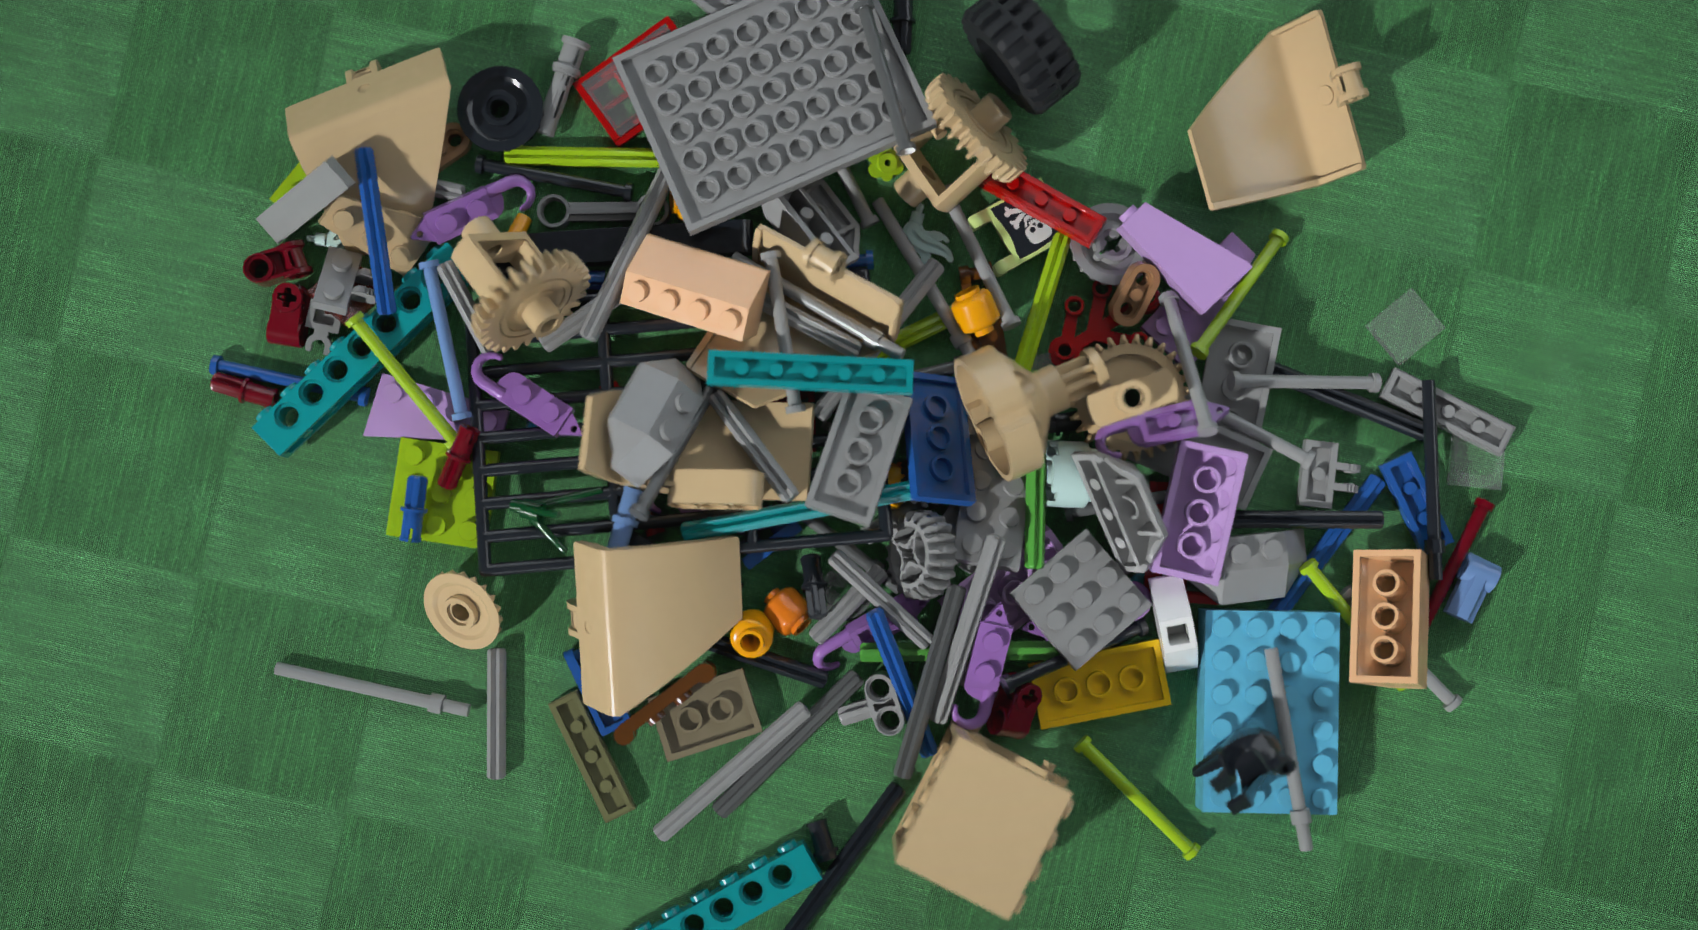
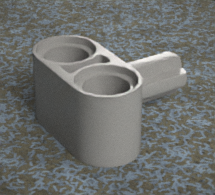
M884 670L877 671L865 683L866 699L839 707L838 717L844 726L872 718L877 730L881 734L894 736L904 727L906 717L888 672ZM876 679L885 680L889 685V693L886 695L875 693L872 688L873 681ZM886 711L895 712L899 716V725L894 727L887 726L882 718L883 713Z

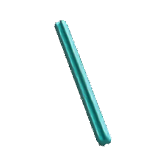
M909 481L884 485L878 506L910 501ZM797 501L764 507L759 510H748L683 522L681 524V532L684 541L824 517L829 516V514L805 507V501Z

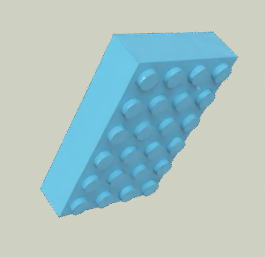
M1198 608L1196 765L1225 742L1234 731L1240 728L1261 727L1272 732L1280 741L1264 649L1278 647L1306 807L1310 808V812L1313 815H1337L1340 613L1322 610ZM1222 767L1203 776L1196 777L1195 806L1202 812L1231 813L1225 803L1241 794V782L1237 770L1235 784L1220 794H1217L1209 781L1219 774ZM1268 774L1257 790L1254 805L1239 813L1290 814L1289 810L1292 809L1287 776Z

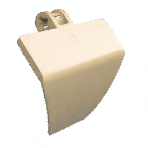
M760 224L755 229L752 261L766 268L765 261H761L760 254L779 250L781 258L778 259L780 275L783 279L869 329L874 327L885 333V338L895 343L900 331L904 301L847 270V254L828 249L824 246L823 241L817 238L813 239L806 248L763 224ZM768 285L766 292L770 294L769 285ZM784 295L786 303L860 341L863 345V340ZM762 311L757 335L743 342L708 331L687 361L686 368L692 374L707 382L708 350L780 353L774 317ZM789 326L793 354L846 356ZM863 345L858 357H870L880 350L873 351ZM715 386L754 409L787 396L786 390Z
M736 536L608 548L587 541H576L573 544L577 597L567 600V609L571 612V625L568 626V634L579 639L583 703L608 716L620 717L644 701L704 654L743 618L739 538Z

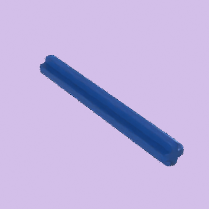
M360 147L354 150L377 313L379 315H390L396 313L397 309L374 151L371 147Z
M875 608L866 613V620L908 722L916 692L882 608ZM928 724L919 751L923 758L934 756L938 751Z

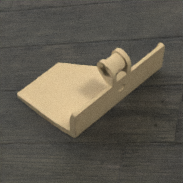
M1313 10L1270 31L1229 76L1188 129L1190 143L1208 207L1211 211L1319 187L1366 169V162L1349 104L1361 100L1370 94L1368 88H1364L1359 72L1362 70L1360 62H1352L1338 67L1322 10Z
M440 48L432 49L384 69L375 59L369 62L370 66L357 71L352 69L345 71L347 84L285 109L288 137L306 176L333 156L355 182L342 195L361 199L354 150L360 147H371L374 151L382 207L397 211L403 210L420 217H424L423 212L433 208L451 90L444 56ZM338 236L346 250L360 253L362 256L367 255L361 249Z

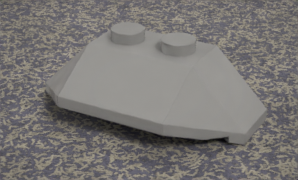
M823 178L762 205L765 218L776 232L806 248L813 239L817 238L823 241L824 246L828 249L847 254L846 267L859 259L860 226Z
M676 358L639 363L608 417L609 443L612 458H610L611 468L635 487H641L674 455L704 400L700 378L692 374Z
M1075 451L1071 454L1119 567L1122 571L1146 572L1165 542L1168 532L1144 475L1134 464L1099 451Z
M1303 528L1230 536L1219 585L1213 586L1191 580L1186 581H1189L1219 605L1284 598L1300 573L1299 568L1307 561Z

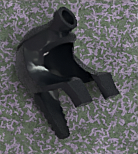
M1244 727L1234 731L1225 742L1213 750L1211 754L1207 755L1206 758H1203L1202 761L1198 762L1192 768V774L1195 777H1200L1222 767L1219 774L1209 781L1217 794H1220L1235 784L1237 770L1241 782V794L1225 803L1234 816L1254 805L1257 790L1268 774L1287 776L1295 770L1296 762L1291 756H1286L1279 739L1272 732L1261 727Z

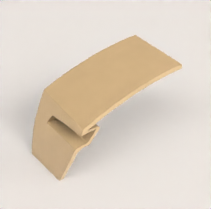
M609 390L587 396L578 470L616 484L644 491L652 476L641 487H635L611 468L610 458H612L609 443L608 417L624 390ZM731 400L798 489L799 494L792 501H806L810 490L815 404L802 403L805 404L806 411L786 414L785 407L788 406L787 402H771L754 409L742 401ZM711 404L659 492L668 494V506L681 509L759 510L762 509L763 500L782 501L765 479V474L759 471Z

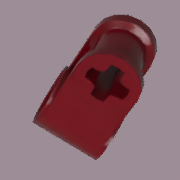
M304 240L288 241L274 248L252 254L246 258L243 264V273L246 278L263 287H271L286 281L301 279L314 272L313 268L308 266L303 251L305 247ZM267 262L269 267L268 273L262 278H257V267Z
M288 282L282 283L274 289L270 317L266 328L268 343L297 348L305 346L309 327H305L311 300V294L307 288ZM296 295V302H289L288 296Z
M1010 672L1008 675L1010 676L1017 672ZM1026 683L1015 688L1014 693L1007 695L1000 684L990 717L986 722L988 731L993 735L1019 740L1025 738L1030 731L1031 722L1042 699L1040 687L1034 683Z

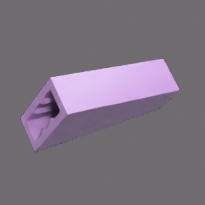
M1146 202L1138 209L1133 204L1119 217L1122 224L1116 231L1147 263L1157 268L1160 277L1173 291L1178 293V296L1197 316L1208 311L1253 267L1246 260Z

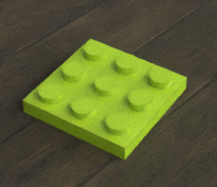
M401 437L386 535L395 537L401 535L403 511L400 510V507L404 506L407 478L409 475H421L428 479L425 508L428 509V512L424 513L422 541L477 549L473 461L471 460L470 464L465 465L457 487L453 490H448L438 485V479L448 458L445 454L449 450L444 443ZM485 450L486 464L500 462L501 452ZM497 476L487 477L488 497L495 494ZM489 510V523L491 520L492 510ZM410 528V536H409V539H412V533H413V529H412V528Z

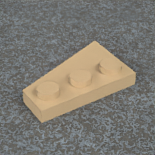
M341 194L326 208L318 220L319 224L369 254L361 199ZM382 207L390 268L404 276L412 269L430 243V241L412 240L410 238V235L423 217L412 215V213L403 210L397 211ZM421 231L417 232V236L420 237L422 235Z

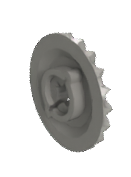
M1103 203L1090 207V209L1107 218L1105 226L1090 249L1072 239L1069 248L1073 253L1072 261L1077 262L1080 272L1086 273L1090 281L1096 280L1102 286L1114 285L1117 287L1131 264L1138 261H1146L1124 238H1121L1115 247L1117 253L1114 250H1110L1100 254L1107 244L1105 239L1111 242L1121 236L1116 231L1122 224L1119 217L1129 209L1120 204ZM1139 273L1136 279L1140 278L1143 273Z

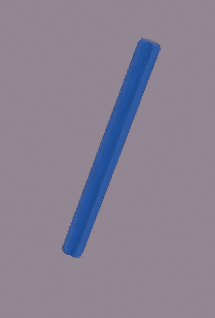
M1370 474L1358 489V493L1353 495L1342 511H1367L1384 490L1386 483L1380 477ZM1327 529L1308 554L1307 560L1315 558L1319 563L1317 567L1322 571L1353 529ZM1299 573L1286 596L1274 599L1267 610H1292L1312 584L1311 579L1307 575L1303 576Z

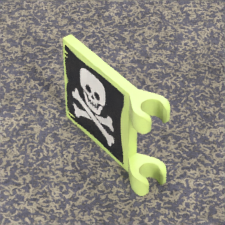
M1002 199L967 219L973 232L991 222L1010 255L992 266L993 273L997 278L1049 249L1053 236L1058 232Z

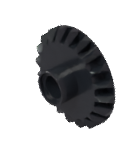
M507 66L489 67L477 72L463 86L457 103L458 121L465 135L482 149L495 153L502 151L510 152L513 149L522 148L527 141L533 139L535 132L540 129L541 119L544 116L543 99L536 84L522 71ZM501 105H509L508 114L505 117L496 118L497 108Z

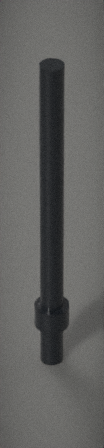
M1422 380L1427 540H1424V552L1428 553L1429 580H1443L1442 553H1445V539H1441L1435 380Z

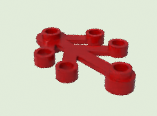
M1098 281L1093 283L1092 294L1094 297L1087 330L1076 337L1077 319L1084 311V301L1078 296L1067 298L1064 304L1066 317L1062 335L1055 338L1048 348V356L1052 364L1059 366L1079 357L1080 352L1084 350L1083 348L1092 342L1107 344V338L1109 337L1112 338L1116 345H1119L1121 334L1124 333L1111 330L1120 324L1115 322L1110 315L1102 320L1106 299L1111 295L1112 285H1106L1108 291L1105 294H1099L1096 291V287L1101 283ZM1158 289L1153 296L1154 301L1149 304L1144 314H1152L1159 308L1158 297L1160 292ZM1072 302H1077L1081 308L1073 312L1069 310L1068 305ZM1128 304L1120 308L1121 313L1127 310ZM1135 332L1132 335L1125 334L1129 344L1132 343L1135 334H1139L1144 342L1148 339V336L1143 332ZM1062 346H1067L1070 348L1071 353L1068 356H1062L1058 350Z

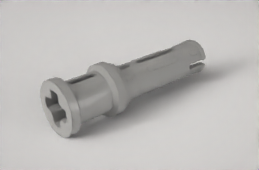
M567 35L562 36L563 46L558 60L552 64V71L555 73L543 104L544 116L541 119L540 129L536 131L553 138L572 83L581 75L579 68L585 51H589L591 47L588 43Z

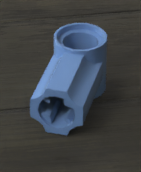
M1471 552L1467 553L1456 575L1458 579L1443 611L1459 620L1472 624L1486 593H1490L1497 585L1502 568Z

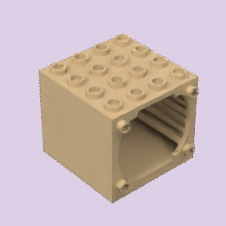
M951 720L937 748V753L932 757L892 836L895 863L1009 921L1012 913L1018 914L1023 907L1026 899V894L1023 892L1028 882H1034L1042 868V863L1039 860L1045 849L1050 851L1058 836L1055 828L1060 818L1065 820L1073 807L1074 800L1070 799L1073 793L1066 786L1069 780L1053 772L1057 765L1044 759L1040 766L978 734L981 727L974 730L963 729Z

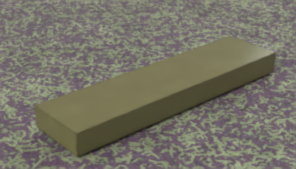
M577 689L550 702L548 706L605 823L636 809L637 806L601 736L590 710L583 703L580 690Z

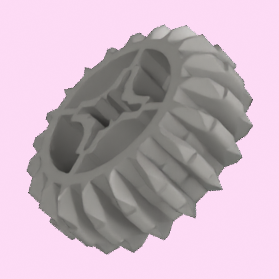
M913 510L905 515H899L897 524L894 525L893 523V538L890 540L889 545L885 546L888 550V557L885 560L889 562L887 573L892 574L891 584L897 585L898 593H903L906 598L930 600V598L943 595L945 588L951 586L950 578L956 576L953 570L954 565L958 564L955 560V553L959 549L954 547L956 536L950 534L952 525L946 524L945 517L939 516L937 512Z

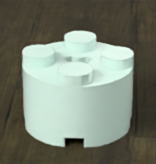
M1047 440L1046 507L1084 508L1088 502H1091L1071 454L1075 451H1097V449L1090 448L1088 443L1083 441Z

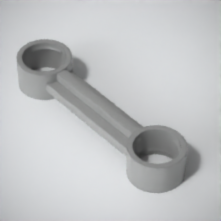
M551 194L540 200L537 206V216L547 228L552 230H561L567 227L570 222L633 221L645 195L638 202H567L562 196ZM666 200L663 203L665 215L653 225L667 224L671 211ZM553 201L561 202L566 207L565 217L558 223H548L543 213L546 205Z

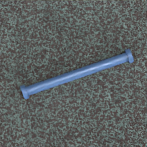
M439 260L418 263L419 269L424 271L455 413L451 414L452 420L472 417L471 410L468 411L437 271V266L440 265Z

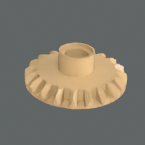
M454 570L447 573L441 572L431 579L424 591V607L433 627L449 642L466 649H481L490 645L502 630L500 624L503 618L498 614L501 606L494 603L496 595H490L486 592L487 585L480 586L477 583L476 576L468 578L465 571L458 574Z

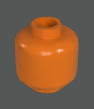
M786 587L782 590L775 588L764 600L767 604L764 614L771 621L773 627L783 636L799 635L812 621L808 616L806 598L794 587Z

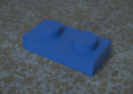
M798 522L775 525L770 529L773 533V536L770 538L795 536L803 529ZM773 552L751 553L741 560L750 570Z

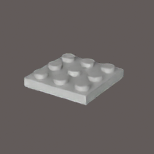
M1087 529L1047 561L1042 569L1034 572L1009 594L1074 671H1077L1153 606Z

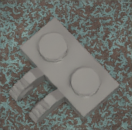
M329 246L312 301V308L346 316L350 300L367 304L376 303L374 289L361 285L355 286V283L374 286L371 269H360L362 254Z
M1303 440L1302 449L1307 452L1312 450L1316 452V455L1307 470L1301 468L1300 464L1296 505L1332 509L1334 491L1358 493L1359 487L1353 483H1335L1336 470L1355 474L1360 473L1361 465L1337 462L1339 443Z

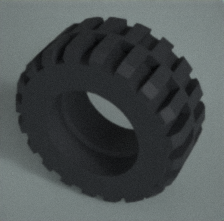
M978 0L965 10L961 23L963 24L964 32L968 36V41L975 49V53L982 60L989 73L993 75L995 81L1006 91V94L1016 101L1019 107L1024 108L1027 113L1032 115L1043 114L1078 86L1081 79V71L1079 70L1077 60L1074 58V53L1065 42L1061 32L1055 27L1054 22L1044 13L1037 2L1035 3L1034 0Z

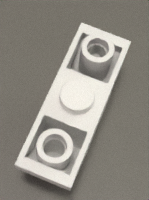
M1168 575L1148 578L1165 673L1198 668L1197 639L1183 579Z

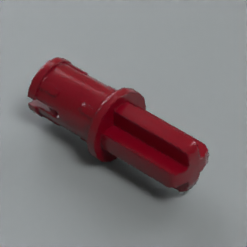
M217 372L214 373L210 381L212 391L237 398L238 402L242 404L247 401L263 407L270 405L273 407L279 399L280 392L278 389L252 383L251 378L242 380Z
M460 424L451 449L445 453L448 458L438 479L439 486L448 490H453L457 487L465 465L471 463L470 455L481 433L480 430L470 425Z

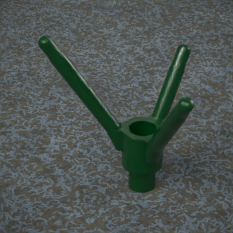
M603 487L590 488L552 498L537 499L536 501L528 498L523 501L514 498L510 502L509 510L518 513L521 518L528 519L564 554L568 549L543 523L545 517H561L560 512L547 509L548 506L603 493Z

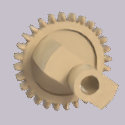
M945 73L939 74L927 86L925 91V101L929 103L928 109L932 111L933 119L937 122V128L910 139L915 142L917 150L912 154L899 156L908 170L894 182V187L900 197L913 207H917L928 197L936 209L942 212H950L991 174L994 180L999 179L1000 182L1009 183L1016 179L1027 169L1028 163L1025 161L1027 157L1022 153L1024 151L1023 148L1017 144L1019 140L1011 135L1012 130L1005 126L1012 118L1007 106L992 93H988L984 98L980 99L974 89L971 91L965 82L961 83L957 77L953 78L950 74L945 75ZM946 127L951 129L947 139L954 137L959 139L956 149L959 150L966 147L969 151L966 159H970L974 155L978 159L947 189L919 150L933 136L936 140L945 137L947 134Z
M488 216L477 217L464 227L461 233L463 239L458 243L451 256L453 262L479 295L480 303L483 305V307L478 304L474 306L475 313L471 315L472 330L483 347L485 346L487 350L493 349L494 352H498L500 349L503 352H507L511 347L517 350L522 343L528 346L534 337L539 340V337H545L553 333L563 323L564 316H569L573 313L571 308L580 306L581 302L579 299L587 295L585 289L590 287L588 282L591 279L590 271L575 253L567 250L560 252L558 249H554L552 254L548 251H544L542 254L525 231L500 232ZM510 262L516 271L508 268L510 279L506 280L494 263Z
M1121 334L1119 345H1116L1112 338L1109 337L1107 338V350L1098 343L1095 344L1096 351L1108 368L1111 387L1094 392L1070 403V407L1077 408L1078 412L1069 418L1071 421L1082 420V423L1075 431L1080 433L1088 430L1089 433L1084 442L1089 443L1095 439L1097 431L1101 427L1155 408L1189 401L1185 399V395L1190 394L1188 387L1183 385L1186 382L1185 376L1179 374V371L1182 369L1181 363H1172L1177 352L1173 351L1166 356L1163 355L1166 346L1164 342L1156 349H1153V337H1149L1145 344L1141 345L1139 334H1135L1131 344L1128 343L1125 334ZM1129 388L1135 389L1139 394V401L1133 407L1126 406L1123 401V395ZM1127 432L1110 435L1106 439L1105 444L1108 446V449L1113 452L1120 450L1122 453L1121 460L1123 461L1126 460L1129 451H1132L1136 461H1140L1141 450H1145L1150 458L1154 457L1153 447L1145 448L1135 445ZM1165 444L1157 446L1162 452L1166 451Z

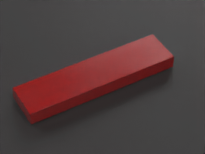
M1023 172L1009 183L1000 182L999 179L994 180L991 174L979 185L980 188L1090 249L1107 222V218L1026 172Z

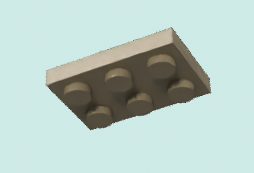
M743 667L717 675L709 683L698 682L690 688L693 693L691 697L679 706L672 702L663 709L667 715L655 723L667 762L763 732ZM658 695L649 697L648 702L652 701Z

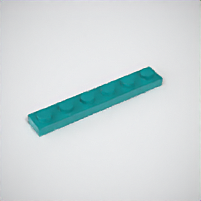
M708 350L707 386L912 396L914 360Z

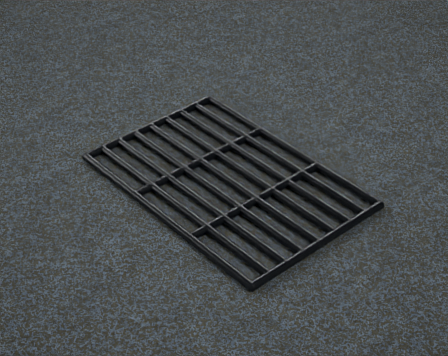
M867 268L847 269L871 282L870 272ZM599 291L586 292L587 295L579 299L581 302L580 306H584L596 298ZM476 302V305L478 304L483 307V305L480 302ZM608 318L598 338L599 356L483 366L482 372L488 378L495 379L502 378L512 372L528 376L600 369L601 388L550 393L566 404L586 403V397L609 390L625 389L626 386L614 387L613 368L638 366L642 362L674 358L680 362L688 361L697 348L612 355L611 336L697 327L668 318L610 322ZM465 323L469 407L472 412L470 425L481 431L472 449L479 574L483 577L575 569L574 556L492 563L491 543L543 539L547 537L535 526L490 530L489 510L507 509L514 498L522 501L526 498L536 501L537 499L552 498L590 488L488 497L487 477L578 469L580 456L486 464V444L552 439L555 437L540 427L484 431L483 412L511 410V408L496 398H482V389L476 385L471 375L472 364L475 358L480 355V350ZM579 332L570 339H580L583 337ZM536 337L531 341V343L539 342ZM584 422L578 423L579 426H580V428H581V430H582V432H583V423H584ZM574 427L572 432H576L577 427ZM829 433L814 434L812 448L825 447ZM559 435L557 438L575 437V436ZM817 467L811 468L810 481H813ZM887 476L885 485H888V484H889L888 476ZM607 481V486H603V493L563 502L608 500L609 519L549 524L546 526L556 537L599 533L611 534L614 524L611 519L613 514H617L624 486ZM780 504L762 505V508H764V507H770V506H775V505H780ZM891 504L877 507L879 529L759 539L758 529L745 531V541H739L740 554L890 541L893 538ZM717 509L650 515L647 521L636 519L639 524L633 530L678 527L683 522L748 510Z

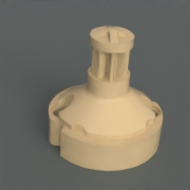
M990 345L957 358L954 361V373L963 405L972 421L977 438L995 469L1007 481L1017 479L1043 466L1051 416L1069 409L1070 403L1111 387L1108 368L1093 347L1082 350L1079 357L1059 366L1048 365L1034 372H1029Z

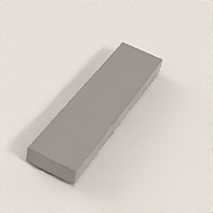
M331 156L259 215L256 220L273 240L279 244L355 182L338 161Z
M1394 367L1378 398L1423 420L1422 380ZM1436 388L1437 427L1496 457L1502 456L1516 427Z

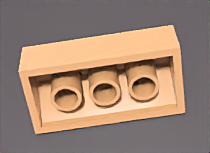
M646 234L626 270L620 303L743 342L757 335L771 271L656 235Z
M1421 549L1353 550L1350 683L1387 688L1427 689L1430 580L1428 555Z

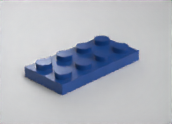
M913 371L912 396H907L913 398V402L904 426L911 501L971 506L977 501L968 415L958 390L956 378Z

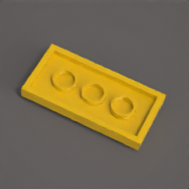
M1157 638L1109 647L1096 653L1077 671H1074L1068 665L1031 681V683L1036 684L1042 690V699L1036 710L1041 730L1172 705L1160 642ZM1043 661L1027 663L1028 668Z

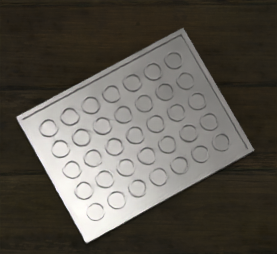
M742 0L612 57L690 236L898 145L861 19L853 8L854 3L859 0ZM872 0L874 4L873 16L910 139L937 128V122L933 119L932 111L928 109V103L925 101L923 92L879 0Z

